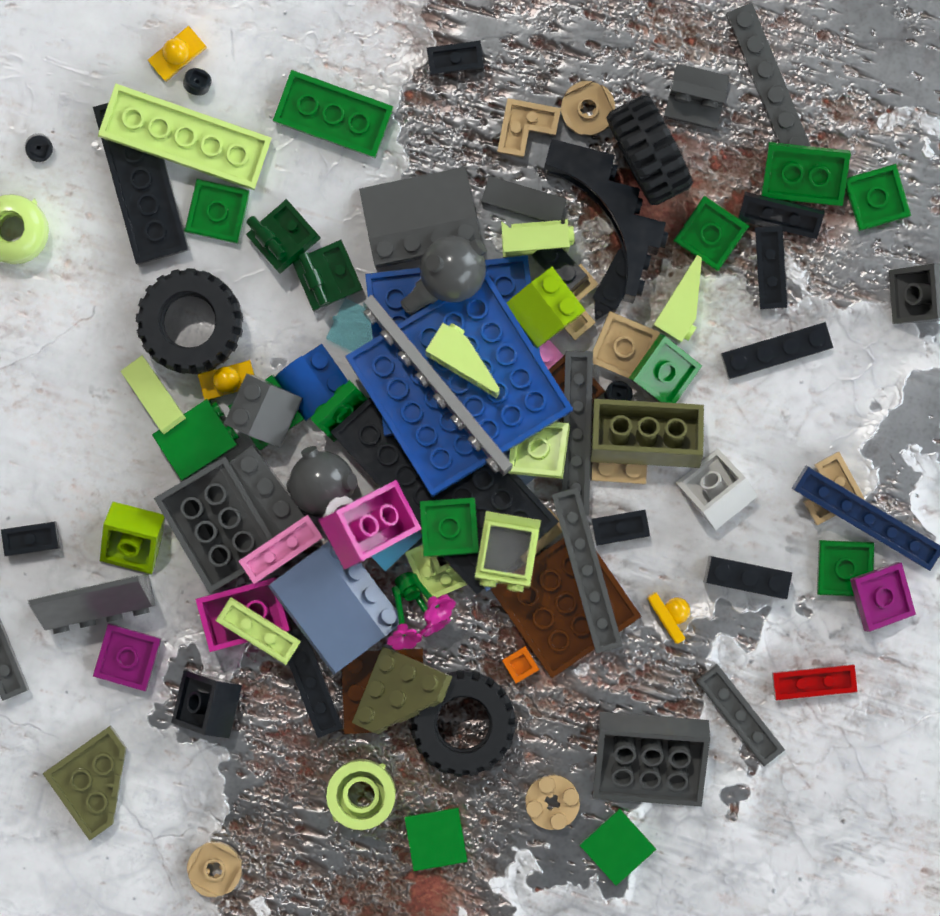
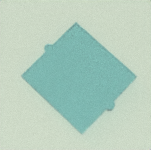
M345 298L337 316L333 317L334 323L326 339L350 351H354L373 340L371 323L363 314L365 308Z

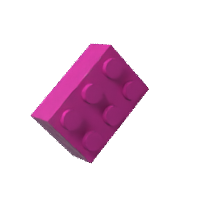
M397 480L319 519L344 570L421 530Z
M278 577L195 599L210 652L248 642L216 621L230 597L285 631L292 629L287 611L268 587Z

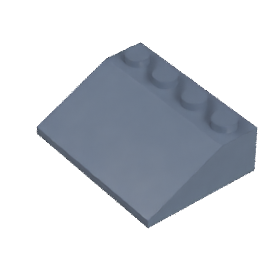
M330 541L268 585L333 674H336L399 625L396 609L361 562L344 570Z

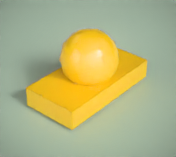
M188 25L177 36L168 40L147 61L162 79L167 82L203 52L207 46Z
M251 360L197 374L204 400L237 393L246 373L255 375Z
M657 592L648 595L646 599L673 642L679 644L686 638L677 624L684 623L689 618L691 612L689 603L683 598L674 597L669 599L664 605Z

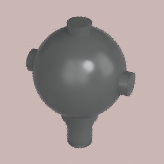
M447 236L433 242L424 252L420 262L421 279L416 282V287H414L413 291L401 300L403 309L408 314L414 315L425 305L434 304L437 300L461 302L476 294L486 276V263L483 256L487 252L485 245L479 239L471 242L459 236Z
M310 446L301 451L302 458L297 461L291 470L286 487L293 501L302 511L321 519L331 500L344 496L352 498L354 489L357 487V477L353 474L348 463L339 455L328 451H318L316 446Z

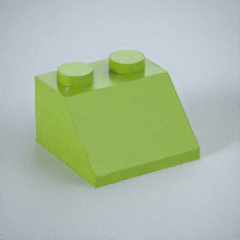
M553 267L538 276L506 302L527 337L536 348L579 318L585 311L584 307Z
M112 502L103 524L100 561L152 574L163 536L164 515Z

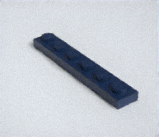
M805 465L792 486L794 491L931 571L940 557V545L807 465Z

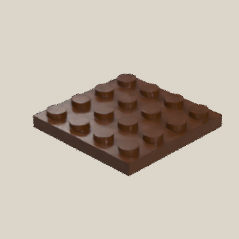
M564 538L535 557L529 589L524 588L523 592L507 590V585L497 584L496 588L490 589L551 678H554L595 649ZM597 552L618 631L620 632L642 616ZM526 564L515 570L513 574L525 575Z

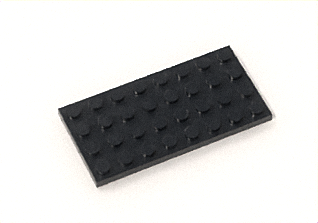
M371 398L367 399L331 431L336 440L380 488L397 480L420 527V501L475 498L479 550L486 511L541 520L537 541L559 522L516 474L507 473L503 476L500 471L495 473L488 464L432 497L394 435L384 436L382 416ZM491 526L483 569L504 572L529 549L532 533ZM479 554L442 556L476 595L486 588V586L479 585L480 580H475Z

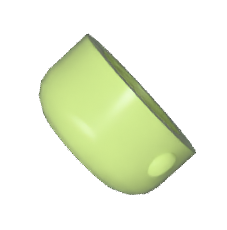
M20 195L0 196V262L23 264L31 261L41 253L48 241L49 227L46 216L41 208L37 206L35 198L31 201ZM18 217L24 223L23 235L16 241L8 242L2 237L1 226L6 219Z
M357 759L343 764L336 770L329 781L326 794L327 804L334 822L338 821L345 827L354 830H366L380 825L387 819L395 803L396 789L390 773L385 769V764H379L367 759ZM355 782H367L374 789V800L368 806H356L349 799V788Z

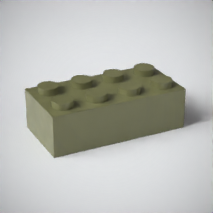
M594 399L590 462L700 468L704 444V405Z

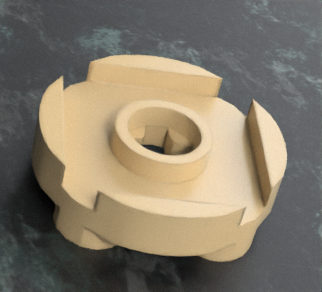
M581 81L567 90L562 99L561 116L565 125L576 135L595 136L608 128L609 124L606 117L610 111L615 109V101L611 92L605 86L593 83V81ZM584 102H587L589 105H595V108L592 110L593 115L582 114L581 109Z
M557 774L543 776L535 780L528 788L525 797L526 810L531 820L539 827L547 830L565 828L576 818L580 807L579 794L573 783ZM553 795H557V801L560 803L559 807H553L552 810L548 809V803L545 801L546 797L552 798Z
M209 841L198 847L192 853L187 863V873L192 887L198 893L207 897L223 896L231 892L239 883L242 875V859L236 850L230 845L219 841ZM219 863V868L222 870L221 875L216 873L214 876H211L209 874L210 869L207 868L208 864Z

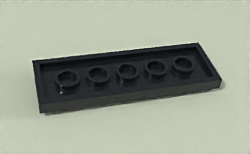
M109 103L93 107L99 130ZM101 138L135 263L139 265L189 251L165 160Z

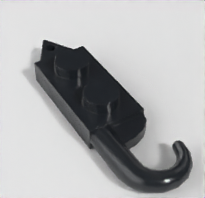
M621 248L616 253L592 297L594 300L595 320L608 314L609 311L616 312L623 299L626 280L625 263ZM597 311H601L602 314L597 315Z

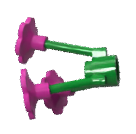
M406 572L395 579L394 583L396 586L391 590L395 596L399 625L397 626V631L387 638V644L395 650L411 649L417 645L416 643L422 641V636L428 637L442 630L445 625L450 623L449 617L452 614L451 610L456 606V602L446 594L439 598L432 596L420 582L416 573ZM420 591L428 600V608L420 596ZM401 597L407 601L415 599L424 613L423 618L427 626L419 634L414 629H408V625L405 624Z

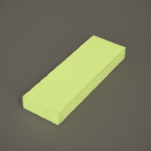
M143 355L120 371L163 434L186 419Z
M230 597L216 619L218 623L287 665L301 642L232 597Z

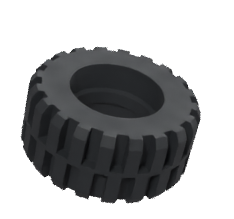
M641 95L609 112L606 117L609 127L626 163L649 204L659 205L690 189L693 181L689 169L665 120L649 95Z
M186 268V270L181 271L176 269L170 271L171 274L161 275L156 279L157 282L153 286L149 285L145 290L147 292L143 299L140 298L138 303L140 309L139 314H136V322L138 323L137 334L143 343L142 346L145 351L158 364L182 374H201V372L216 369V366L221 363L224 364L229 359L228 356L232 351L235 352L238 347L237 342L239 337H242L243 313H241L239 301L233 294V291L218 277L213 276L209 272L198 271L194 268ZM186 296H195L205 300L211 306L215 315V328L212 335L206 342L196 347H183L174 343L165 329L164 321L168 308L173 302Z
M473 670L446 672V674L453 677L443 702L434 707L430 706L411 718L412 738L415 741L418 752L423 755L425 761L429 765L438 768V771L445 774L446 772L458 777H462V775L475 776L482 771H488L493 768V765L498 761L500 762L505 757L507 750L510 749L516 727L513 705L502 686L489 676ZM458 697H468L478 701L485 708L489 717V729L485 738L471 748L462 749L449 745L441 737L438 730L437 719L440 710L447 702Z

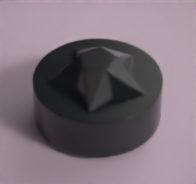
M193 68L186 72L183 86L189 93L201 96L209 91L212 79L206 71Z
M37 133L31 135L26 140L25 151L31 160L43 162L50 158L53 146L46 135Z
M623 381L611 382L604 393V398L610 400L631 401L633 397L631 387Z

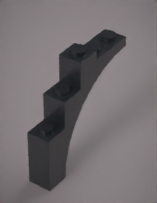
M551 139L543 172L563 179L582 190L600 207L609 219L620 241L624 257L626 281L623 301L633 304L636 296H642L645 281L640 279L642 271H648L652 256L649 254L657 255L660 247L665 248L669 233L664 231L666 222L635 215L640 213L643 199L638 197L640 188L613 182L618 165L613 164L615 155Z

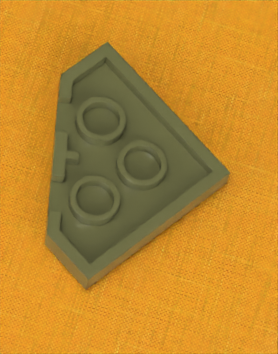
M382 646L352 723L373 733L380 734L388 730V727L398 722L402 723L430 706L434 707L442 703L453 676Z
M111 725L43 773L89 841L114 824L127 747Z

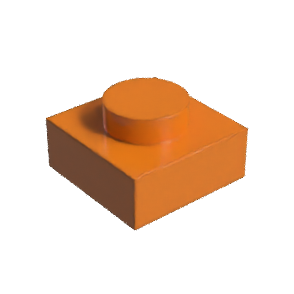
M526 646L502 659L515 683L520 682L539 670Z

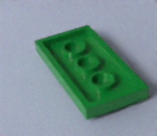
M291 70L273 122L376 159L394 106Z

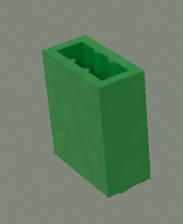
M209 399L204 400L184 413L186 419L165 434L160 429L152 434L181 481L198 473L239 446L236 441L240 438L234 428L224 424L221 417L225 414L216 401L211 403Z

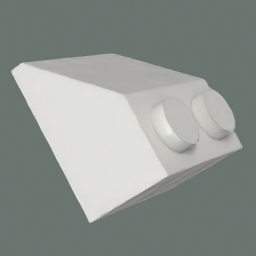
M719 449L701 462L700 468H693L676 482L695 508L715 530L758 497L747 478Z

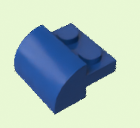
M320 344L304 356H300L275 376L283 389L303 398L298 410L305 421H308L314 415L318 406L326 403L334 395L339 386L348 382L323 344Z

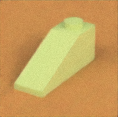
M698 255L694 258L652 326L679 344L683 339L689 341L697 328L693 323L697 316L702 258Z
M442 323L425 350L426 356L497 398L500 394V388L468 338L463 335L465 331L455 324L451 323L448 326Z

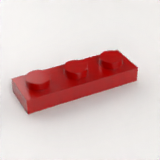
M854 664L772 672L775 700L858 692Z

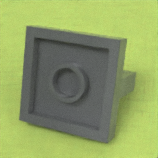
M677 63L663 118L716 130L727 96L726 89L729 76Z

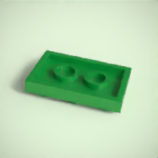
M768 142L761 195L781 200L843 206L851 152L849 150Z

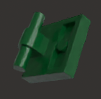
M287 199L260 222L255 216L249 217L246 222L251 228L246 233V236L279 274L298 259V255L305 253L321 239Z
M342 239L311 253H302L292 263L313 312L363 291Z

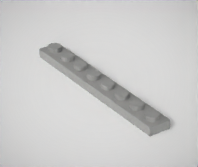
M372 294L363 301L365 308L363 314L372 325L377 323L383 331L380 334L390 346L394 343L400 350L398 356L407 367L412 365L418 372L415 377L424 388L429 385L434 391L435 395L432 397L442 409L447 407L453 414L450 417L451 421L459 430L464 428L470 435L468 441L477 452L482 449L488 457L485 460L488 466L495 473L500 471L503 476L512 470V463Z

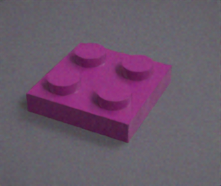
M896 562L850 579L864 631L871 632L916 615L902 563Z
M109 623L93 677L147 691L162 638Z

